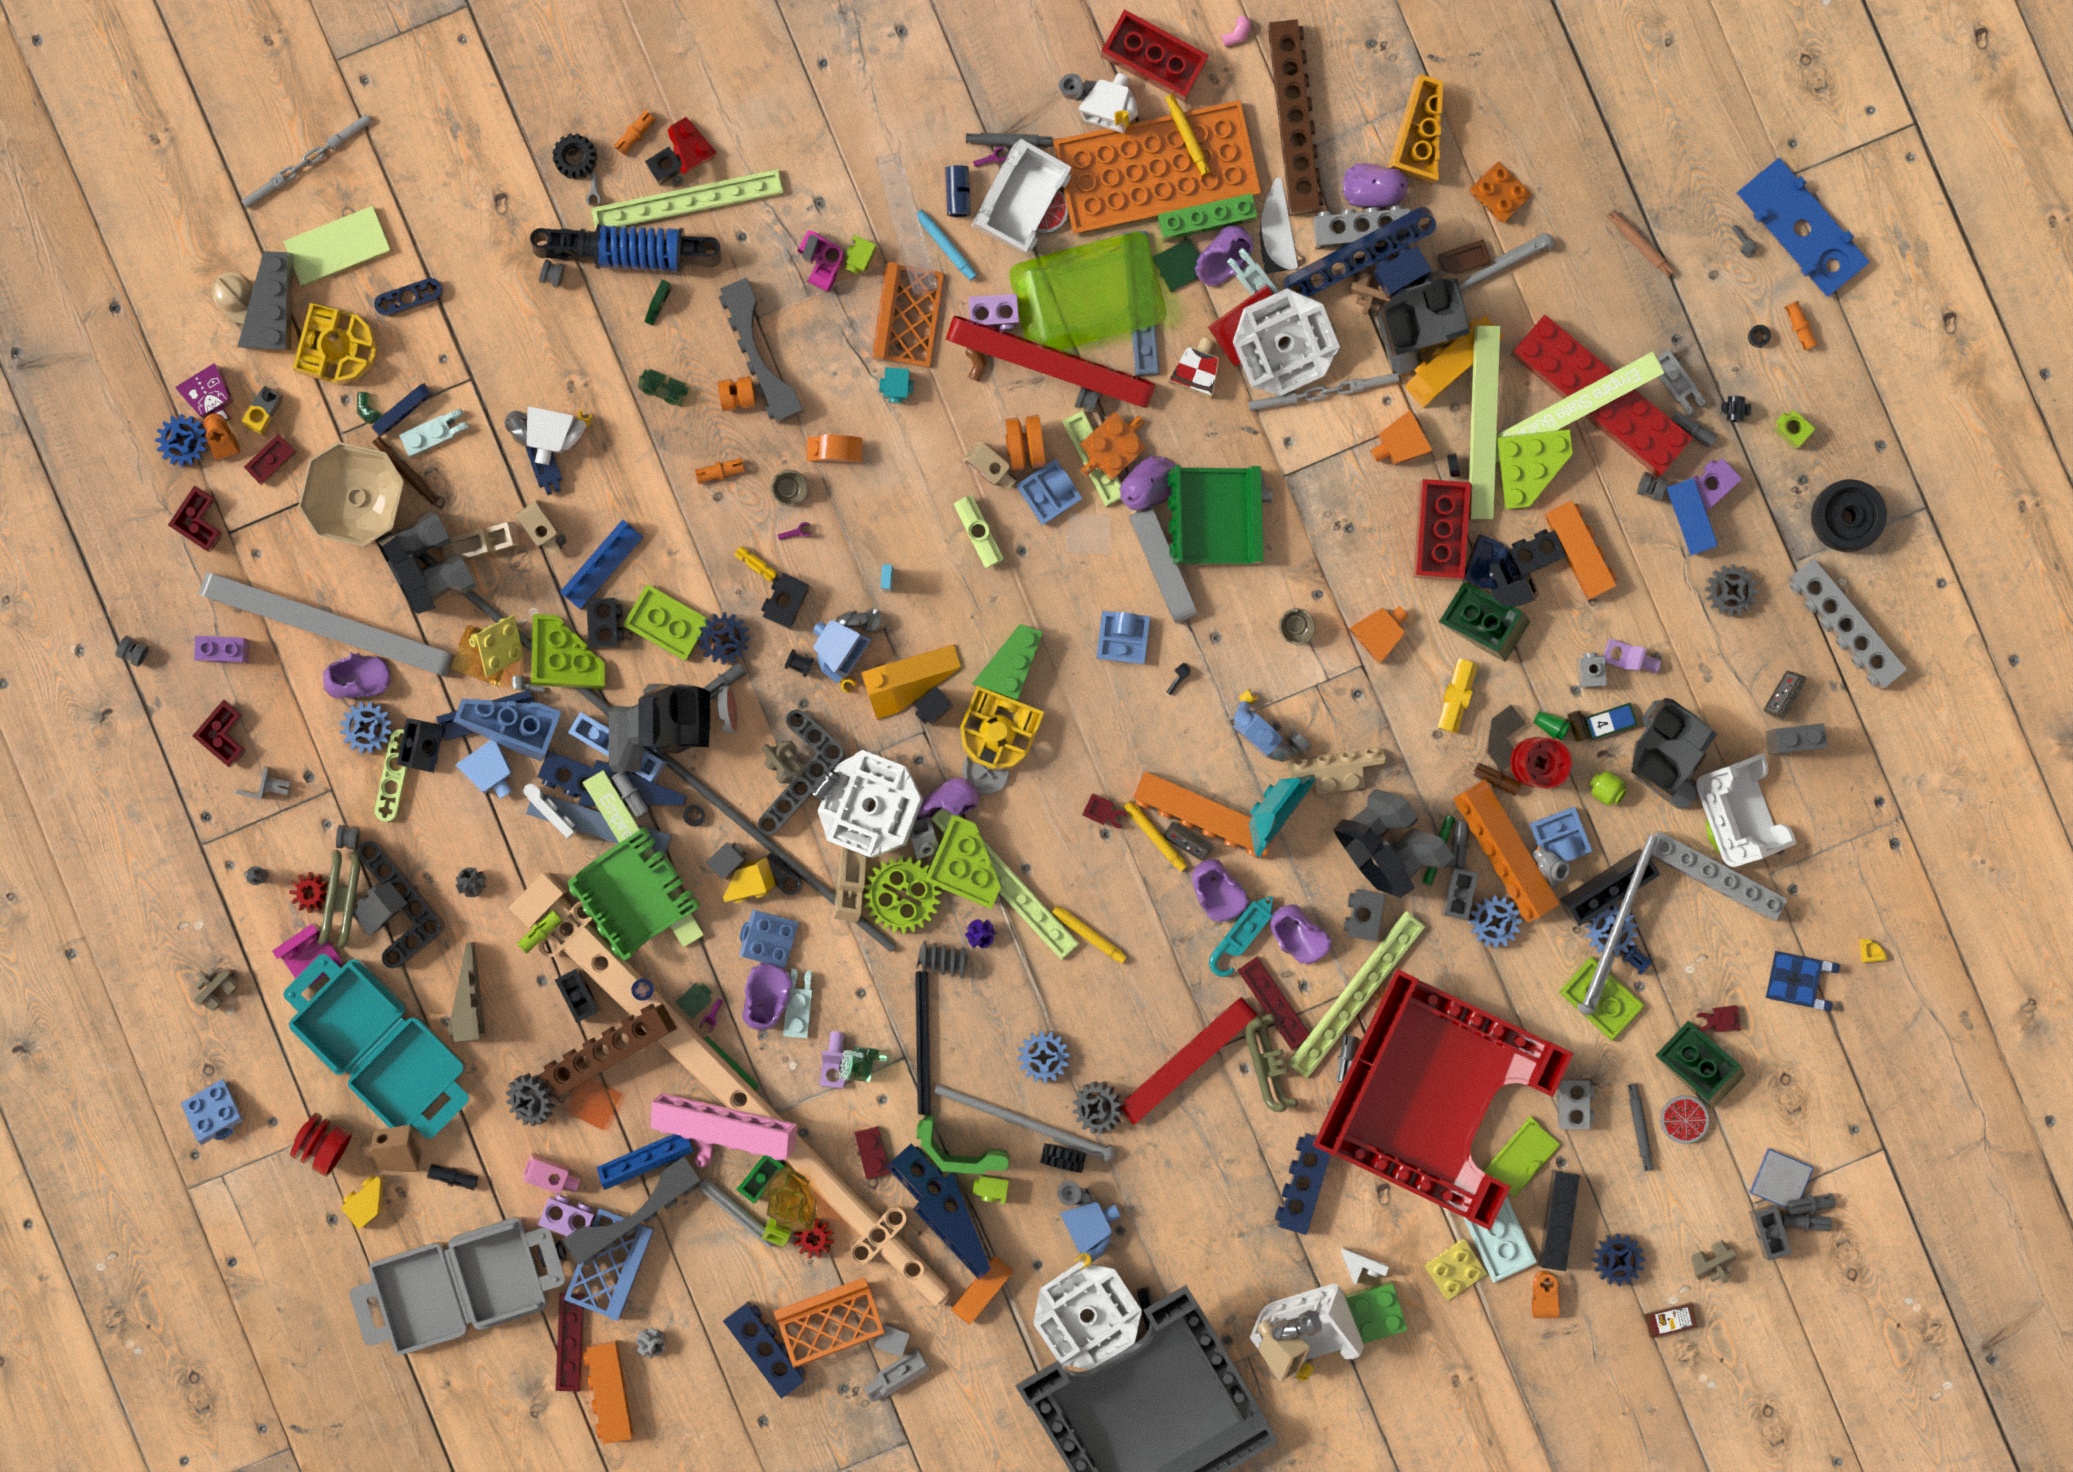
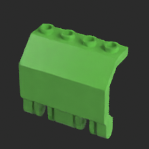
M645 826L597 857L568 880L569 890L572 895L580 899L585 913L590 918L593 917L598 924L597 929L603 937L608 938L612 944V951L616 956L621 957L623 961L631 957L638 948L651 938L701 906L696 897L691 898L681 906L679 905L693 895L691 890L683 892L676 899L673 897L670 891L681 886L684 881L679 877L669 885H665L679 875L667 857L651 866L665 855L662 850L646 859L642 852L652 847L656 841L652 837L640 846H637L651 835Z
M925 1115L923 1120H920L917 1125V1139H921V1146L942 1171L984 1174L987 1170H1005L1009 1165V1153L1005 1149L989 1148L980 1157L946 1155L933 1140L935 1115Z

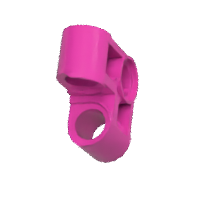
M808 230L797 252L803 254L810 234L819 237L821 242L814 259L816 265L806 282L828 293L837 278L845 257L838 245L828 241L818 233ZM831 251L839 253V258L834 262L827 260V255Z

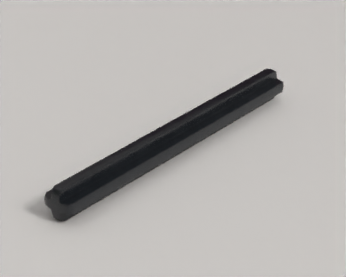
M916 971L917 1107L919 1115H929L931 1113L928 971Z

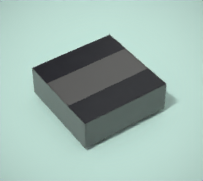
M811 234L808 237L802 254L804 261L813 264L821 242L819 237Z

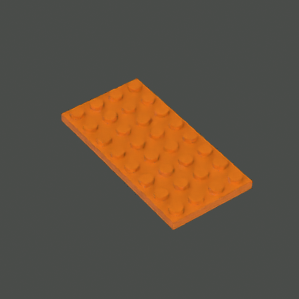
M1237 100L1184 112L1206 157L1205 161L1211 170L1210 173L1201 176L1197 164H1194L1172 115L1131 123L1129 127H1126L1124 133L1103 129L1053 140L1056 159L1071 166L1069 174L1072 176L1066 187H1063L1073 235L1158 217V214L1246 194L1260 195L1261 191L1241 101Z

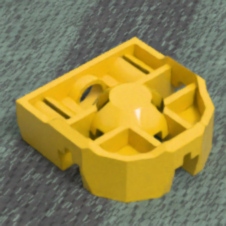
M313 302L310 303L294 360L293 371L297 374L338 385L359 380L373 367L378 347L373 329L355 313H349ZM342 316L351 318L348 330L339 328ZM316 331L321 332L317 339L318 350L311 349L315 341ZM338 333L339 339L333 342L329 340L332 335ZM358 345L372 349L369 361L355 357ZM329 363L338 365L334 379L325 377Z
M977 686L960 727L962 749L975 764L985 766L993 771L1013 769L1028 755L1044 712ZM985 697H987L981 710V713H979L983 700ZM997 707L1015 713L1013 721L1003 715H994ZM1031 714V718H1030V720H1029V723H1028V725H1027V728H1026L1025 731H1023V730H1024V727H1025V725H1026V722H1027V720H1028V717H1029V715ZM968 717L982 722L978 732L965 727ZM1016 736L1029 740L1026 750L1012 746ZM1003 739L1007 741L1006 745L998 747V741ZM984 747L997 752L993 764L980 759Z

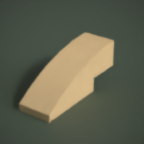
M505 522L451 537V543L443 546L442 551L444 559L456 554L464 561L521 546L516 522Z
M845 847L841 849L834 919L858 922L861 915L866 856Z

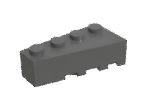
M263 251L238 348L291 350L293 253Z

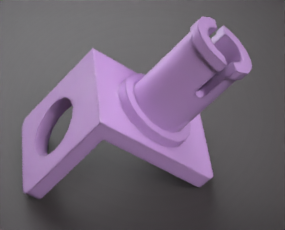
M1614 639L1608 640L1603 655L1605 656L1606 663L1625 670L1639 671L1641 668L1655 674L1658 672L1661 664L1660 659L1645 655V647L1630 646ZM1616 646L1622 650V656L1619 660H1614L1611 657V650Z
M838 1031L830 1032L828 1052H822L821 1087L844 1088L847 1054L843 1053L845 1033ZM831 1069H835L840 1073V1078L836 1082H830L826 1078V1073Z

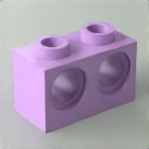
M1017 294L969 297L970 320L993 328L1000 327L1002 331L1014 330V326H1019ZM1004 307L1010 308L1013 312L1012 316L1008 319H1004L999 315V311ZM979 309H985L988 311L989 316L985 320H978L975 317V313Z
M556 1194L555 1197L550 1196L548 1198L538 1225L568 1236L579 1228L573 1222L575 1215H582L586 1221L585 1226L591 1227L596 1213L591 1211L592 1207L589 1205L578 1203L577 1206L569 1203V1198ZM553 1206H558L562 1209V1218L555 1219L551 1215V1208Z

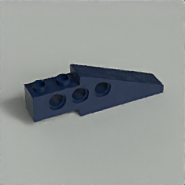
M548 750L537 777L543 779L541 784L555 789L556 785L565 788L564 793L575 798L579 794L582 795L578 803L579 805L596 806L589 792L582 788L583 780L605 770L612 781L611 778L619 772H613L609 764L600 760H596L592 768ZM567 768L571 771L572 776L569 781L563 782L559 775L563 769ZM625 772L635 788L638 787L639 790L637 792L646 806H685L688 796L632 773ZM612 781V783H613V785L615 786L616 790L618 791L619 795L622 797L623 795L621 794V792H620L619 789L617 788V786H616V784L614 783V781ZM624 799L623 801L626 804V806H629L626 800Z
M911 1143L889 1163L887 1169L918 1201L913 1208L915 1213L974 1276L980 1280L991 1268L953 1173L951 1172L944 1178L940 1168L935 1164L931 1165L925 1158L926 1155L923 1150ZM912 1167L920 1168L922 1176L913 1174ZM928 1186H937L939 1193H931ZM950 1202L954 1204L956 1211H948L945 1203Z

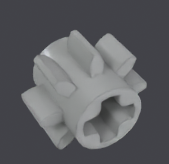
M650 1327L649 1330H642L636 1339V1344L640 1346L637 1352L650 1359L653 1356L661 1355L666 1346V1342L662 1340L665 1334L658 1329L655 1330L653 1327Z

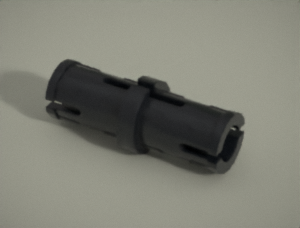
M431 1163L427 1175L428 1179L448 1183L450 1187L455 1185L475 1191L479 1177L478 1175L458 1171V1168L455 1167L450 1169Z

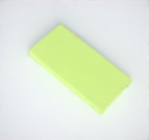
M373 206L283 241L287 252L293 253V267L302 287L391 252Z

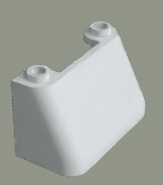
M1023 139L1018 140L1005 159L971 227L1024 253L1027 250L1032 251L1038 240L1035 237V231L1056 191L1061 186L1066 187L1072 176L1069 174L1071 166Z
M1764 753L1704 774L1697 780V791L1722 859L1731 867L1765 858L1797 844L1790 827L1785 824L1774 826L1760 789L1758 780L1765 778L1769 770Z
M1335 1283L1267 1304L1260 1311L1250 1339L1259 1350L1263 1336L1257 1330V1327L1261 1322L1269 1320L1274 1325L1286 1318L1288 1321L1297 1323L1300 1314L1307 1310H1312L1319 1317L1322 1329L1313 1336L1306 1334L1301 1336V1334H1298L1310 1347L1303 1363L1308 1359L1341 1350L1340 1353L1344 1359H1355L1361 1355L1364 1346L1344 1293Z

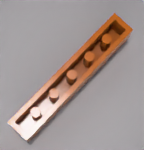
M1144 771L1133 796L1137 800L1136 805L1147 810L1152 806L1159 810L1157 814L1170 820L1172 816L1181 819L1179 824L1192 830L1194 826L1203 829L1201 834L1215 839L1216 835L1224 838V844L1237 849L1238 845L1247 849L1246 854L1259 859L1255 855L1249 828L1250 817ZM1272 841L1262 853V856L1266 857Z
M1486 779L1455 796L1453 800L1458 810L1464 816L1471 832L1476 836L1483 852L1488 856L1495 872L1500 876L1508 894L1513 898L1526 922L1535 920L1560 904Z

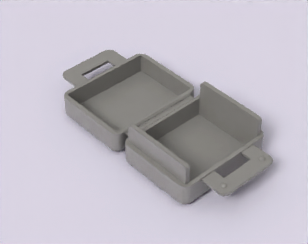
M512 1217L455 1235L450 1239L449 1249L445 1250L442 1243L433 1242L376 1260L369 1267L372 1282L352 1288L350 1298L365 1344L372 1346L390 1340L393 1351L398 1355H404L461 1337L468 1331V1323L471 1322L476 1329L483 1330L540 1312L548 1305L545 1291L563 1285L565 1276L551 1231L547 1228H540L527 1232L524 1221L520 1217ZM538 1244L540 1245L548 1275L542 1277L540 1276L532 1246ZM373 1296H377L386 1325L375 1329L366 1300Z

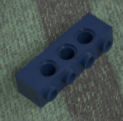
M1306 1132L1303 1137L1299 1136L1295 1148V1150L1299 1151L1297 1160L1292 1159L1288 1172L1292 1174L1290 1183H1285L1282 1191V1197H1285L1283 1207L1278 1206L1275 1215L1278 1227L1307 1235L1331 1155L1313 1146L1316 1135ZM1308 1153H1314L1317 1157L1316 1163L1312 1166L1304 1164V1157ZM1302 1176H1306L1310 1180V1184L1306 1189H1299L1297 1187V1180ZM1293 1200L1302 1201L1303 1208L1300 1212L1295 1213L1290 1210V1204Z
M747 1301L727 1316L723 1322L782 1399L805 1382L804 1374H806V1371L802 1366L793 1368L785 1343L782 1342L780 1344L777 1341L775 1329L770 1323L765 1324L760 1318L762 1312L756 1304L753 1303L751 1305ZM746 1324H756L758 1326V1333L756 1335H749L745 1330ZM764 1342L770 1343L773 1347V1352L768 1355L763 1354L760 1350V1344ZM777 1362H784L788 1370L784 1374H779L775 1371L774 1365Z

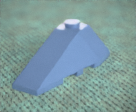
M462 699L453 722L513 751L542 762L561 711L534 702L516 703V701L494 702L491 700Z

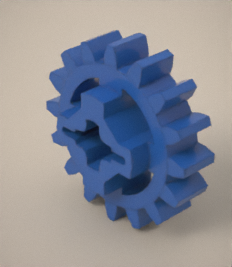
M180 414L179 420L174 416H170L171 423L163 421L164 430L157 429V432L161 434V438L155 439L156 442L161 443L157 451L165 452L162 458L164 460L171 458L170 464L174 466L178 461L181 467H185L186 461L193 466L194 458L202 460L201 451H208L203 447L204 444L208 443L206 438H204L207 431L206 429L200 430L203 423L197 421L194 424L195 418L189 416L187 420L183 414ZM182 425H188L194 430L186 432ZM172 430L171 437L168 439V435ZM181 436L187 438L186 440H184L185 445H181L178 443L181 441ZM197 442V446L193 451V446ZM180 450L183 456H176L171 451Z

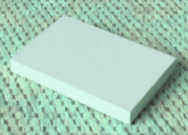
M1507 1196L1491 1230L1483 1228L1463 1217L1493 1283L1537 1263Z

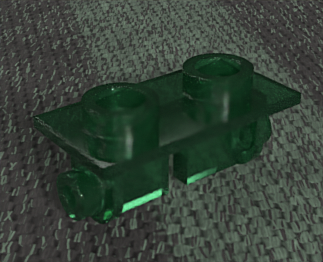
M645 369L642 376L640 375L638 389L649 396L659 397L670 405L682 407L684 396L686 397L689 391L686 383L670 377L668 383L665 384L663 382L666 375L653 369Z

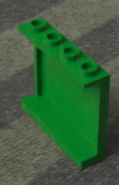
M1176 465L1171 468V472H1168L1167 480L1168 486H1171L1168 507L1169 510H1172V520L1169 521V533L1173 535V544H1170L1169 553L1170 558H1173V564L1258 565L1264 562L1261 466H1250L1249 468H1180V465Z

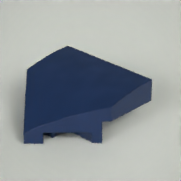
M1478 535L1466 565L1465 579L1463 580L1482 588L1495 586L1497 582L1494 583L1492 581L1489 569H1491L1490 565L1492 562L1503 557L1512 578L1517 576L1518 573L1516 568L1513 567L1507 547L1484 535Z

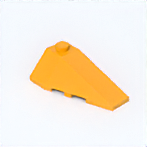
M953 644L861 672L876 719L901 712L960 669L961 665Z

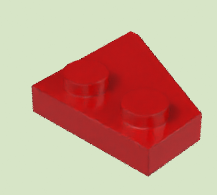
M687 117L672 124L667 130L669 138L674 145L675 155L681 158L683 166L680 169L684 175L711 160L717 154L715 149Z

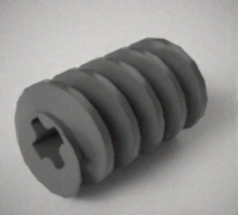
M923 941L920 947L917 968L921 964L922 970L926 972L928 967L931 966L932 973H936L938 968H941L942 975H945L948 969H950L951 977H955L959 971L960 978L964 979L968 956L965 954V948H961L960 952L956 954L955 946H952L950 951L947 952L946 945L944 944L940 950H937L936 943L933 942L929 949L927 941Z

